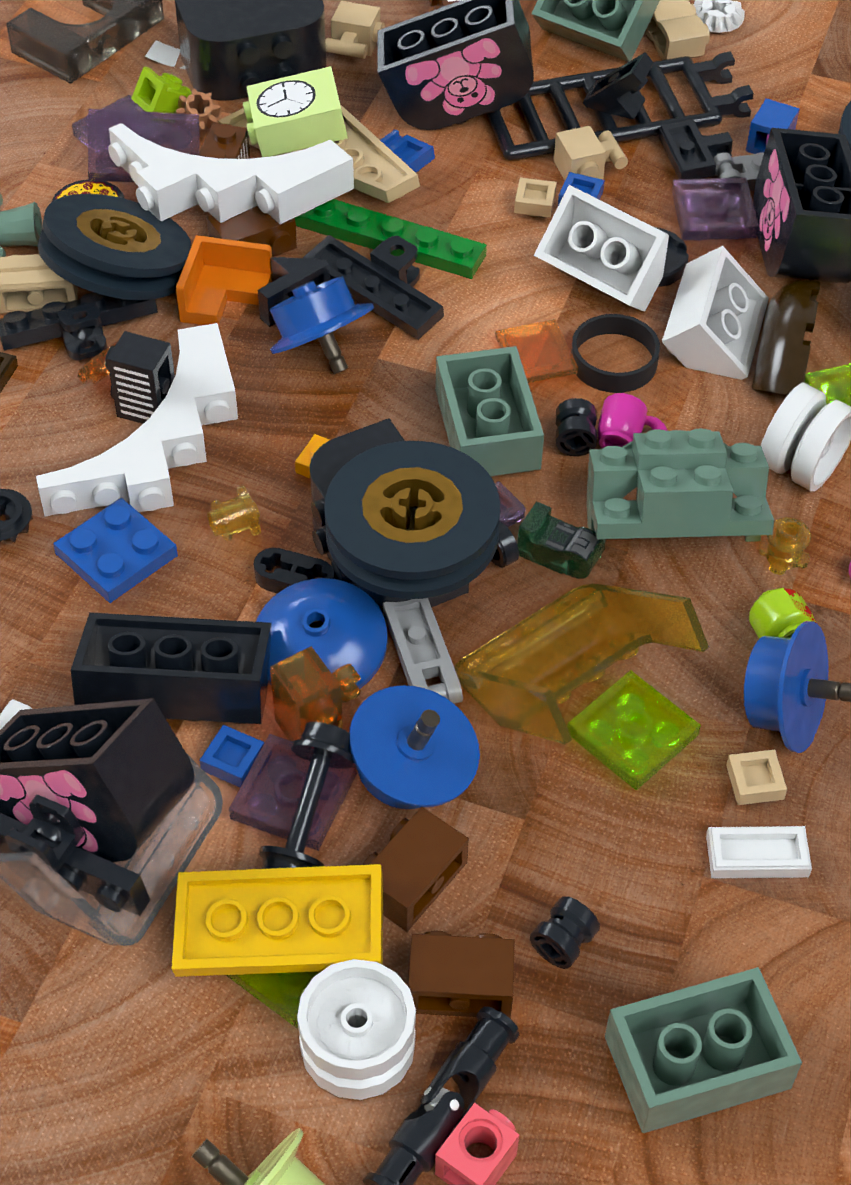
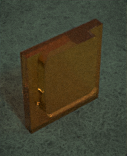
M556 319L495 331V337L500 348L517 346L528 383L578 374V366Z

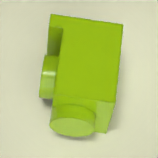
M143 67L131 99L150 116L175 120L176 110L179 109V96L187 98L192 93L187 86H182L183 82L178 77L169 73H163L162 76H159L149 67Z

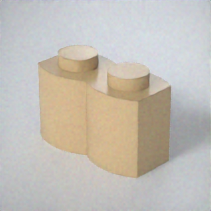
M660 0L645 31L647 37L654 41L655 48L662 60L689 56L690 58L703 56L705 47L710 40L708 26L703 24L702 20L697 16L695 6L692 3L690 4L689 0Z

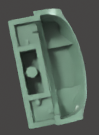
M699 428L691 431L655 429L647 433H633V441L623 447L606 446L602 449H589L587 482L588 530L595 533L596 538L600 539L597 545H605V539L745 536L746 542L761 541V535H773L774 518L766 499L769 465L762 447L749 443H736L728 446L723 442L720 431L713 432L708 429ZM637 487L636 500L627 501L623 499Z

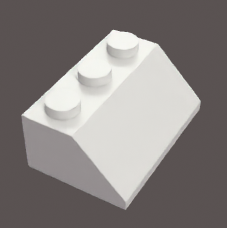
M569 185L534 256L625 304L645 312L663 278L669 235Z
M721 246L686 264L662 343L686 368L740 380L747 378L769 297L725 247Z

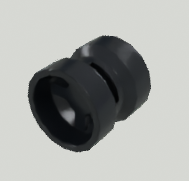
M572 398L563 401L556 408V425L558 427L556 429V446L565 455L578 457L589 454V449H595L597 445V431L595 429L597 411L590 401L582 398Z
M562 896L550 910L551 919L542 921L530 934V941L537 953L546 961L556 967L568 969L579 957L581 943L590 942L598 933L600 924L594 913L586 905L574 898Z

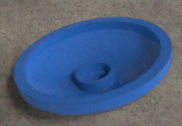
M318 578L295 583L272 597L263 607L256 622L272 623L268 683L280 693L300 701L329 702L353 694L374 677L386 655L388 635L382 611L366 592L345 581ZM315 621L324 622L319 628L310 627V624Z

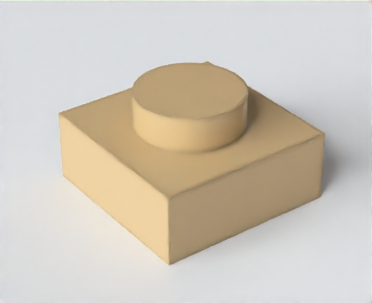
M520 178L515 198L514 213L551 217L556 194V182Z
M775 749L731 754L728 756L726 766L737 805L785 799L787 787Z

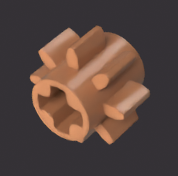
M193 89L192 94L187 98L179 96V109L176 110L175 120L183 121L185 134L191 132L203 137V132L207 128L210 129L212 123L218 122L216 117L219 116L221 107L217 104L213 105L211 100L212 93L205 94Z

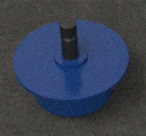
M343 276L317 286L314 281L301 285L292 290L293 297L270 309L282 336L270 349L272 354L295 348L318 338L326 358L330 360V367L333 373L336 374L347 369L348 365L344 356H341L342 352L333 331L367 314L374 309L373 303L355 304Z
M811 621L801 623L791 638L762 636L754 645L746 668L744 706L748 722L753 728L780 731L785 746L794 753L804 752L813 742L823 716L826 699H840L841 701L851 702V683L843 682L841 684L838 681L828 680L827 644L824 633L817 623Z
M407 685L388 687L375 692L363 701L352 718L349 733H351L349 748L354 764L357 767L358 775L365 788L375 798L389 806L399 809H417L448 803L460 796L468 788L476 775L480 759L476 733L465 714L450 700L434 691Z

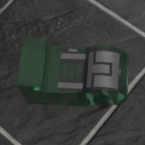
M536 501L519 526L517 543L519 556L560 574L564 573L577 579L588 577L605 550L603 539H597L595 531L589 528L575 527L551 516L552 508Z

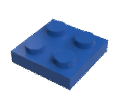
M122 497L53 543L56 555L109 603L178 556L176 544Z

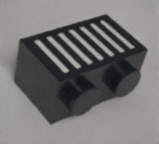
M124 331L117 344L111 346L107 352L105 367L109 370L111 380L110 395L114 399L117 417L144 424L165 399L175 378L171 344Z

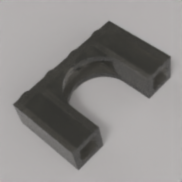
M82 0L84 6L104 15L103 18L86 24L58 22L30 7L6 23L11 52L71 84L164 19L162 0Z

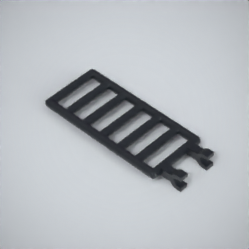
M731 51L718 54L713 60L694 63L689 56L654 61L646 77H650L671 119L652 122L644 105H642L634 118L636 125L617 127L611 114L594 110L603 129L594 133L599 138L602 132L610 131L617 142L658 136L661 125L694 119L698 129L717 126L722 122V116L734 114L738 118L750 117L751 109L747 102H742L752 100L754 93L751 87L746 85L736 88L730 94L711 96L705 84L706 81L715 80L720 84L732 83L733 77L729 69H724L735 64ZM619 67L533 81L529 92L518 101V105L534 142L514 145L500 110L494 113H486L504 158L507 160H517L553 154L555 151L556 138H548L530 96L550 93L565 129L581 128L564 91L583 88L587 95L596 81ZM683 71L704 113L685 116L664 74Z

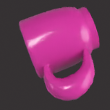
M615 393L608 396L603 403L598 423L599 445L601 448L606 446L623 447L633 441V433H642L644 425L651 427L652 430L668 431V429L661 420L647 415V407L639 398L630 394Z

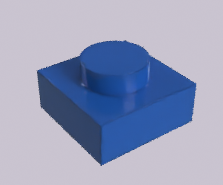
M569 172L559 193L558 206L569 185L600 200L604 191L605 180Z
M223 725L199 760L201 771L243 788L266 753L265 742Z

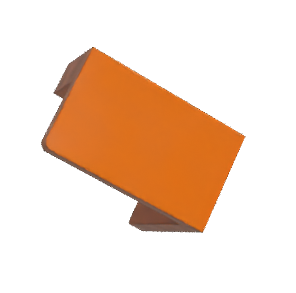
M196 235L176 285L180 322L197 325L217 323L219 326L227 301L259 305L258 290L272 282L270 258L272 257L271 246Z

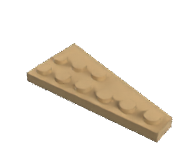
M340 104L348 139L335 141L334 143L353 158L354 189L390 203L420 187L418 174ZM244 108L218 121V124H230L247 128L246 123H248ZM259 144L251 145L256 148H259Z

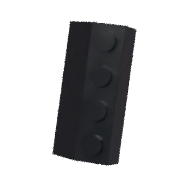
M89 612L71 667L74 705L154 698L166 719L262 724L268 689L272 623Z

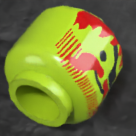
M778 588L764 592L755 601L749 613V622L759 639L762 636L791 638L801 623L805 621L816 623L812 612L802 596L789 588Z

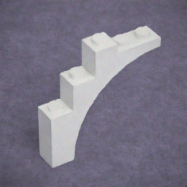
M122 123L109 128L111 145H109L108 150L112 161L116 166H121L138 185L136 197L144 210H149L160 221L199 204L203 211H208L222 223L258 205L263 213H268L279 224H282L354 189L353 158L332 140L304 150L278 156L252 159H221L190 155L162 147L137 135Z
M217 323L178 330L180 354L176 375L169 391L152 416L127 439L104 453L77 465L36 476L45 517L100 506H109L121 497L126 502L129 501L130 505L138 512L154 511L174 506L168 469L207 462L202 425L238 419L235 387Z

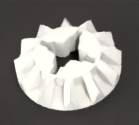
M732 0L694 1L697 16L702 20L703 24L708 26L709 32L723 33L733 31L740 27L744 21L745 10L741 8V2Z

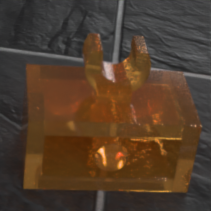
M312 646L270 666L275 721L291 744L293 741L301 738L305 725L308 722L327 724L333 722L335 726L343 729L342 702L351 701L361 694V690L355 684L360 680V675L351 664L343 665L331 673Z

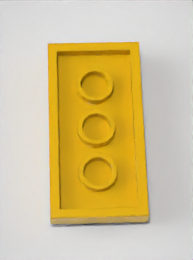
M381 864L178 872L172 971L175 977L322 972L332 964L352 959L373 961L383 965V871Z

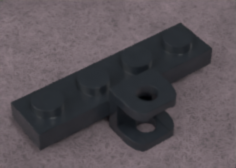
M330 235L303 257L304 259L327 261L330 268V280L343 276L353 299L361 304L373 303V312L417 340L444 317V309L441 304L413 287L420 279V269L412 265L418 257V249L400 236H391L370 252L371 261ZM396 249L404 251V253L400 256H393L390 254L393 250Z
M91 292L83 295L81 299L66 303L56 301L45 304L41 309L29 312L13 311L0 318V342L3 350L6 351L63 337L67 353L73 360L78 361L103 355L107 352L108 346L102 326L158 313L156 300H128Z
M35 795L29 804L33 819L28 825L0 813V854L10 858L21 870L33 875L40 871L51 876L55 883L71 893H78L79 890L91 894L102 906L113 912H120L124 909L140 917L151 901L140 874L76 847L84 832L76 816L67 807L40 795Z

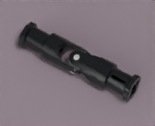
M483 1006L476 1014L477 1024L465 1041L456 1043L423 1093L420 1100L421 1104L417 1110L404 1119L389 1141L391 1149L375 1173L369 1172L363 1179L365 1185H414L422 1172L427 1173L435 1164L437 1151L453 1132V1128L460 1123L495 1074V1062L507 1044L516 1042L520 1036L518 1026L513 1020L492 1007ZM451 1077L458 1085L459 1093L443 1088Z

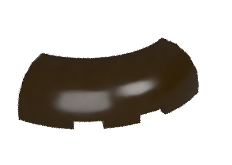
M794 281L783 286L771 298L765 314L752 389L788 395L796 386L802 382L804 383L811 348V341L804 340L805 332L813 333L818 307L816 299L820 292V281Z

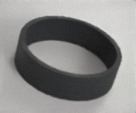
M622 314L595 316L582 323L574 333L571 349V366L577 377L592 388L611 393L630 392L645 386L654 377L658 366L660 342L653 329L639 319ZM619 334L631 337L642 343L649 350L652 359L645 366L634 371L623 373L608 372L586 362L580 355L578 348L585 341L595 336Z

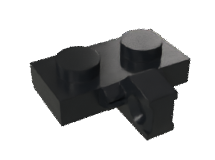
M694 119L661 125L659 127L658 137L680 183L715 176L716 163L713 158L720 153H728L732 157L733 140L729 132L710 136L701 135Z

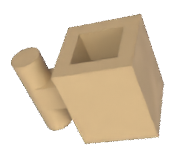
M341 1L331 19V38H326V52L363 59L366 56H371L377 45V31L385 28L384 22H380V7Z
M590 126L556 133L554 163L564 180H566L569 172L603 180L605 162L612 161L617 169H622L628 164L627 157L610 131L602 132L599 138H597Z

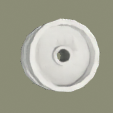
M803 382L796 386L776 411L761 443L769 469L779 474H783L791 469L793 482L810 491L815 492L831 476L851 442V406L837 399L826 405L824 392Z
M352 959L332 964L312 978L301 995L297 1020L300 1033V1049L305 1069L317 1085L337 1097L363 1100L382 1095L401 1082L413 1062L416 1008L409 987L399 975L377 962Z

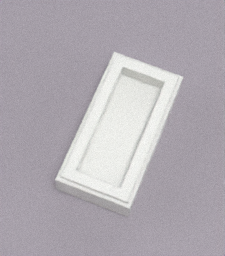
M805 826L708 827L706 839L711 878H802L810 876L812 865Z

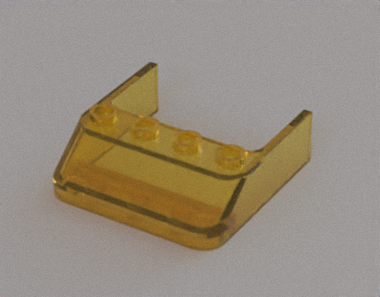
M592 583L568 591L456 663L454 668L461 686L500 726L565 745L572 740V737L558 704L569 699L571 691L583 683L593 682L601 678L606 673V668L618 660H625L636 655L640 650L639 647L642 645L657 643L699 652L707 650L709 645L690 598Z

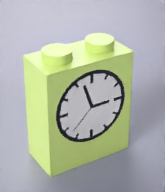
M331 66L247 86L249 101L243 102V107L248 122L246 123L251 145L259 144L262 157H271L309 148L328 140L335 142L348 139Z

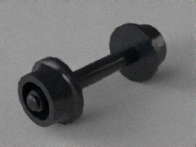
M321 722L306 723L301 738L292 743L291 751L299 757L310 761V765L285 848L261 846L259 855L263 858L262 869L324 866L321 861L304 854L306 843L329 767L349 769L353 767L354 763L349 748L351 733L335 726L333 722L329 724Z

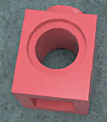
M474 1103L437 1151L435 1156V1175L449 1185H496L517 1156L520 1134L515 1132L516 1129L513 1123L502 1113L493 1109L487 1112ZM474 1143H484L490 1146L494 1153L486 1158H476L469 1154L466 1149Z

